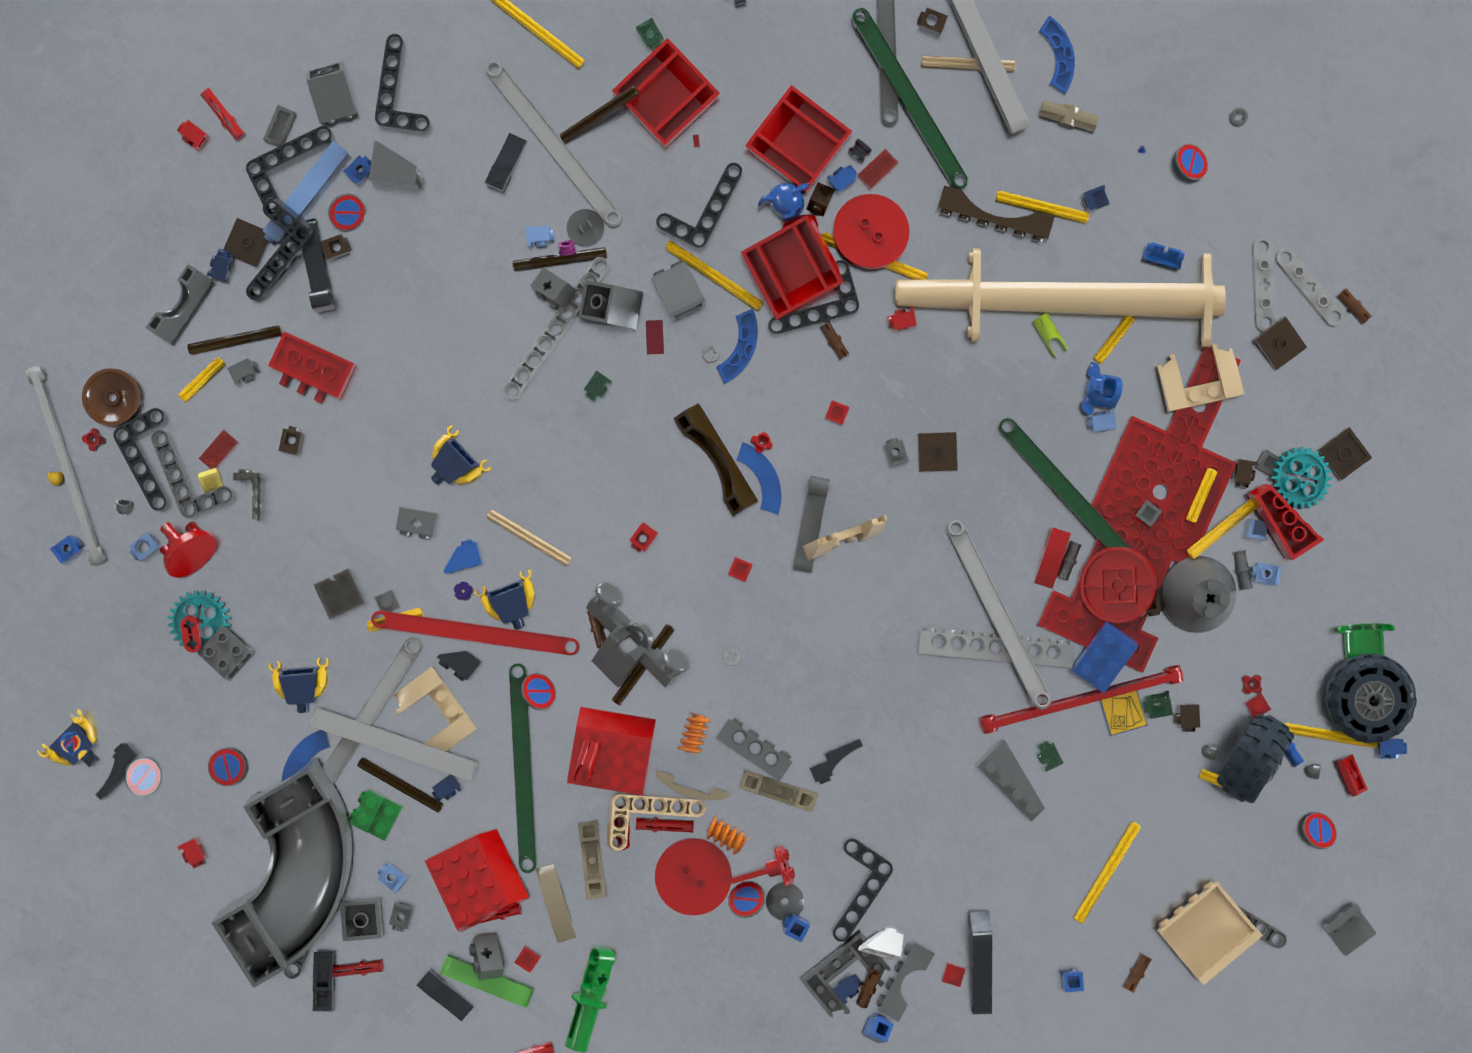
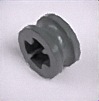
M1243 108L1234 109L1230 117L1231 122L1236 126L1244 125L1248 119L1247 111ZM1236 112L1244 114L1243 121L1234 119Z

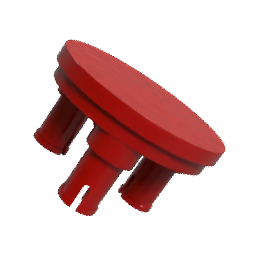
M169 522L164 524L167 529L161 526L160 531L166 536L169 544H164L160 548V553L164 556V568L170 576L175 578L188 576L203 567L212 557L216 548V541L210 533L200 530L195 522H189L185 526L187 533L183 535L177 533Z

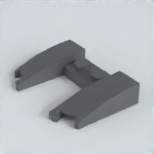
M860 930L844 941L845 944L819 965L813 966L800 977L801 982L830 1017H833L832 1012L844 1009L845 1014L851 1012L828 983L856 960H859L868 972L874 969L881 973L877 982L880 987L884 985V981L880 980L884 970H891L882 957L858 951V947L867 941Z

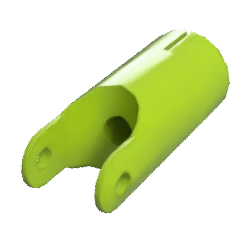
M1047 313L1032 321L1053 356L1057 357L1050 344L1053 338H1058L1068 351L1066 343Z

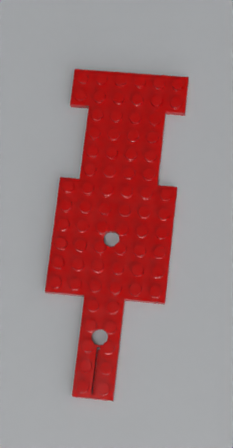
M1211 346L1204 347L1186 388L1219 381ZM1235 357L1238 367L1241 360ZM1223 400L1207 403V408L1203 412H1196L1193 407L1176 410L1167 431L1131 416L1092 502L1093 508L1131 549L1141 553L1150 562L1156 574L1157 587L1162 585L1172 560L1178 563L1190 557L1187 550L1205 536L1236 467V462L1202 447ZM1208 468L1217 471V475L1199 517L1195 523L1190 522L1186 517ZM1162 484L1166 486L1168 490L1166 498L1158 499L1154 496L1153 489L1156 485ZM1146 500L1162 511L1151 527L1135 517ZM1098 538L1087 562L1096 553L1106 549ZM1080 576L1071 598L1054 590L1052 591L1038 626L1087 647L1105 621L1094 616L1086 607L1080 591ZM1148 613L1129 623H1111L1138 642V648L1125 665L1142 673L1159 639L1141 630Z

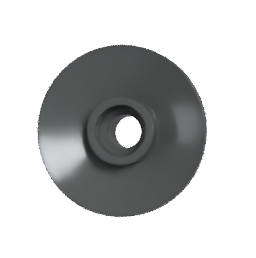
M784 882L778 883L769 890L766 897V906L774 918L784 921L787 916L790 917L791 913L798 916L802 912L804 896L796 885L791 883L785 886ZM784 898L789 900V904L786 906L781 903Z

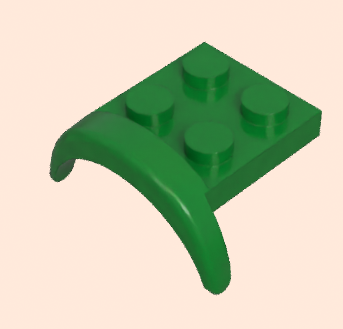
M1364 623L1338 627L1337 633H1344L1345 660L1365 653L1385 656L1384 631H1394L1395 626L1384 623Z

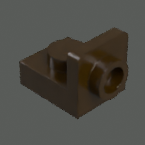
M818 182L810 197L807 210L816 215L824 216L835 189Z

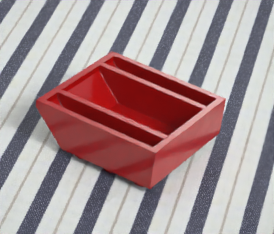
M668 38L612 89V93L616 97L631 86L637 87L639 95L625 103L624 106L664 148L670 145L703 114L720 95V92Z
M791 85L746 143L745 147L760 161L791 184L799 186L809 183V187L801 191L806 195L851 136L852 130Z
M811 215L802 217L741 251L776 320L843 284L839 267Z
M580 707L567 783L643 796L656 719ZM584 739L601 743L592 775L587 785L588 768L585 765L579 769L576 780H573Z
M497 829L475 835L425 860L450 917L460 933L529 899L528 893Z

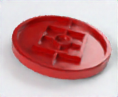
M863 194L850 199L840 208L833 224V239L839 253L851 264L864 269H880L894 263L903 254L909 240V223L903 210L891 199L878 194Z
M1110 547L1096 553L1087 562L1081 575L1080 591L1086 607L1094 616L1108 623L1124 624L1139 619L1150 609L1157 592V579L1152 565L1141 553L1126 547Z
M688 838L672 844L659 858L655 870V884L661 899L671 909L684 915H702L714 910L724 901L731 886L732 873L727 857L715 844L704 839Z

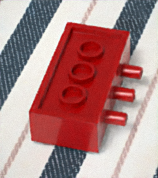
M285 331L268 364L270 368L283 373L279 382L280 385L286 387L289 378L292 377L300 381L296 391L299 394H304L307 385L318 389L314 400L319 403L325 393L340 400L356 367L354 363Z

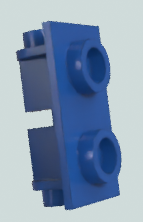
M1154 242L1147 244L1144 260L1165 265L1169 268L1181 269L1185 256L1182 250L1169 247L1168 251L1164 252L1165 246Z

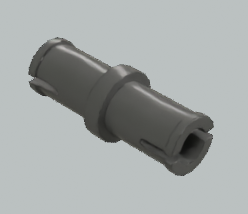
M1070 540L1057 577L1069 580L1072 568L1077 563L1076 558L1082 546L1081 544Z
M1246 550L1234 552L1237 566L1236 574L1239 575L1241 590L1253 588L1250 576L1251 567L1248 566Z

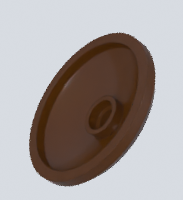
M115 368L102 369L94 373L86 381L82 391V403L91 419L102 425L116 426L125 423L135 414L140 403V391L137 383L128 373ZM116 395V400L112 402L110 396Z

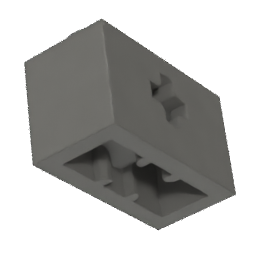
M544 267L530 285L536 290L534 293L542 300L547 298L546 302L555 308L558 305L565 309L577 292L568 282Z
M399 507L395 530L400 531V535L411 536V533L419 534L418 538L430 540V536L435 537L439 514ZM417 519H419V522H421L422 525L418 526L417 529H415V526L412 525V521L415 522Z
M496 934L473 937L472 943L469 945V953L474 958L473 971L477 973L478 980L501 977L504 967Z

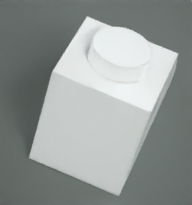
M886 928L885 931L876 933L860 945L858 951L887 959L901 957L904 934L897 933L896 929Z

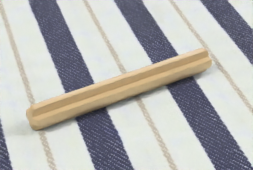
M924 55L921 57V66L981 70L976 58ZM1001 60L1006 71H1015V61Z
M490 510L487 514V519L561 564L567 566L570 563V556L496 511Z

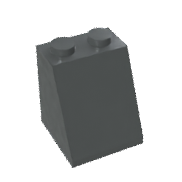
M343 61L306 71V81L320 124H331L335 122V119H349L354 114H357Z
M374 141L369 174L371 183L418 190V186H422L423 175L419 168L380 142Z
M678 261L670 265L671 269L667 271L661 269L653 273L654 277L651 278L671 321L706 305V301L686 261L683 263Z
M585 280L578 318L636 329L643 292Z

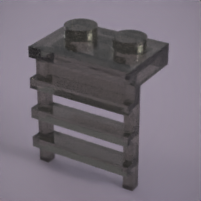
M238 469V473H233V481L252 483V519L261 521V513H265V509L261 508V502H265V498L261 497V490H265V486L261 485V479H265V475L252 473L250 469Z

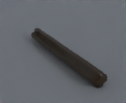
M631 86L560 134L561 140L564 143L568 142L639 95L637 87Z
M605 247L576 251L574 254L566 256L553 254L514 260L512 264L514 271L594 260L597 257L606 258L607 252Z
M276 325L191 343L187 345L189 354H196L280 336L282 332L280 326Z
M666 624L654 640L651 648L653 650L656 648L661 650L674 632V628ZM638 662L612 698V701L617 705H621L645 672L646 668L640 662Z
M361 758L357 766L435 812L439 813L441 811L443 803L437 802L436 799L367 759Z

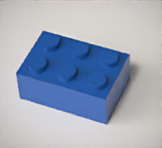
M1105 622L1075 662L1072 671L1105 693L1138 648V642L1111 623Z

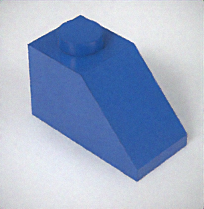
M472 539L462 541L461 546H457L447 563L444 573L449 574L483 565L478 543L472 542Z

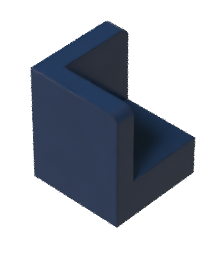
M1105 185L1082 194L1088 213L1109 205Z

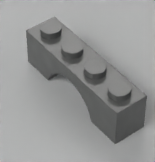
M187 264L177 279L181 287V295L177 304L166 312H155L145 327L169 344L177 337L178 332L188 321L190 314L198 306L200 299L213 281L189 264Z
M914 941L912 945H907L903 953L906 955L903 962H898L894 970L897 972L894 979H889L885 987L888 989L885 996L881 995L876 1004L879 1006V1012L898 1022L908 1005L901 994V985L904 978L913 971H926L935 954Z

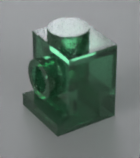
M652 18L635 27L647 50L650 48L652 50L656 49L664 41V37ZM649 31L654 33V36L651 38L647 36Z
M596 370L584 388V391L587 392L585 396L595 401L599 396H604L608 390L606 385L609 384L611 386L613 382Z
M1169 691L1146 696V702H1143L1145 713H1149L1150 719L1173 715Z
M1048 741L1037 745L1040 751L1037 754L1042 765L1046 764V767L1043 768L1045 772L1064 764L1053 742L1049 744Z

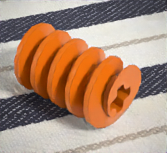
M689 712L693 717H687L686 720L691 724L684 725L688 732H682L686 739H680L679 741L684 746L677 749L693 754L700 753L702 750L697 746L704 745L700 738H706L702 731L708 730L704 723H710L711 720Z
M716 816L707 830L706 838L710 839L714 836L713 843L720 840V847L727 844L726 850L729 851L734 848L733 855H736L742 849L749 835L743 838V831L737 835L736 827L730 831V824L723 827L724 820L716 823Z

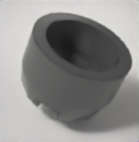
M128 499L117 500V512L119 514L121 512H125V515L131 511L132 502Z
M1207 745L1203 750L1204 756L1208 759L1216 760L1217 745Z
M1310 764L1306 770L1307 775L1312 779L1319 780L1321 764Z

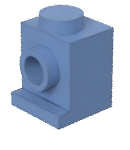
M549 225L526 227L527 247L532 248V244H535V247L547 246V243L554 241V232L550 230Z
M1110 409L1108 411L1109 414H1106V411L1094 412L1095 416L1087 417L1088 428H1092V433L1117 428L1114 409Z
M1256 563L1251 572V577L1254 578L1253 582L1278 586L1282 566ZM1265 570L1269 571V577H1264L1263 572Z
M391 863L388 866L384 864L377 872L380 875L377 879L394 894L408 879L404 873ZM388 874L394 875L393 881L387 879Z

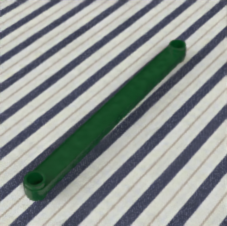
M865 8L856 9L852 14L853 23L950 185L959 190L965 188L968 184L967 175L870 13ZM863 13L865 21L858 20L856 14ZM957 176L963 179L962 186L956 184L955 178Z
M1005 418L1000 422L999 429L1004 437L1106 548H1130L1014 420ZM1010 422L1013 425V430L1006 432L1003 430L1002 425Z
M517 663L513 664L509 669L518 857L521 871L531 873L535 870L537 861L529 707L521 694V684L527 677V671L524 665ZM517 666L523 669V674L519 678L513 675V669ZM525 859H530L533 862L532 869L527 870L523 867Z

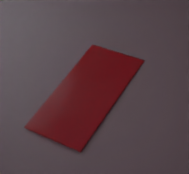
M663 320L646 321L647 354H664Z

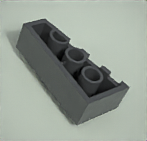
M1003 739L976 767L1032 822L1045 807L1006 741Z

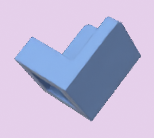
M1248 519L1245 538L1267 541V526L1264 521Z

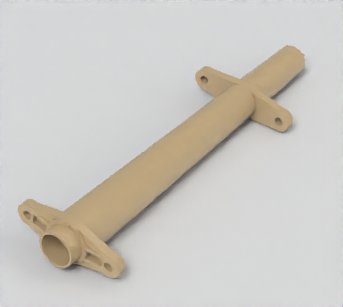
M973 248V252H969V263H972L969 279L898 280L895 285V305L968 310L971 326H968L967 337L971 338V341L979 342L980 310L1201 319L1202 347H1210L1213 316H1224L1225 285H1214L1210 253H1203L1201 283L981 282V248Z

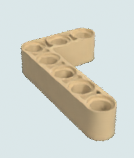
M616 794L611 797L609 802L607 845L610 849L616 851L623 850L626 847L629 813L700 817L705 813V804L700 800ZM618 798H622L624 801L622 808H617L615 805ZM637 799L643 802V806L639 810L634 806ZM657 800L662 804L659 811H656L653 807L654 802ZM675 802H679L681 806L678 812H674L672 809ZM694 803L699 805V811L696 814L691 811ZM617 817H620L623 822L619 828L614 825V820ZM616 836L621 839V844L618 847H615L612 842Z

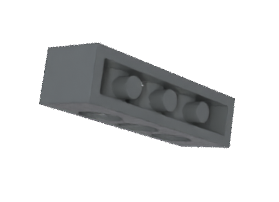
M734 718L732 721L728 719L716 739L780 781L792 764V761L789 760L791 756L783 750L780 753L774 750L775 745L768 740L764 742L759 740V734L751 729L749 731L743 729V723ZM742 732L745 735V740L742 743H736L734 741L735 733ZM752 743H758L761 746L759 753L753 754L750 752L749 748ZM768 754L776 755L777 761L775 764L769 765L765 759Z

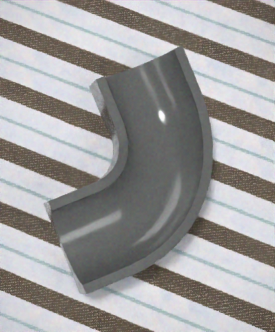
M316 757L276 786L262 793L256 792L251 795L243 807L263 839L267 838L269 842L270 861L263 882L255 890L221 909L212 921V925L253 988L284 971L288 965L300 958L313 946L331 921L348 882L352 859V836L349 818L337 790Z

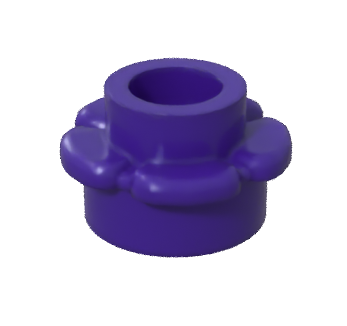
M460 582V584H456L454 587V595L458 600H468L473 589L467 582Z

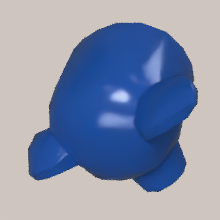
M791 183L776 185L768 195L760 198L758 206L760 207L763 202L769 201L772 209L782 217L783 221L794 220L796 215H800L803 211L804 197L801 191L808 188L809 183L799 186Z
M1091 362L1087 373L1090 377L1087 386V398L1081 404L1083 411L1088 415L1093 413L1094 406L1115 409L1123 390V383L1120 377L1100 374L1099 365Z

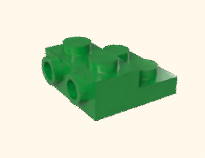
M369 789L366 793L362 791L357 801L360 803L358 809H353L349 816L350 824L386 841L403 806Z

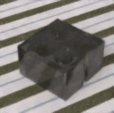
M349 568L333 575L335 581L332 578H327L314 584L315 590L330 620L367 604Z

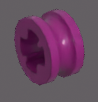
M565 240L559 242V254L562 256L574 254L576 252L573 247L575 245L574 241Z

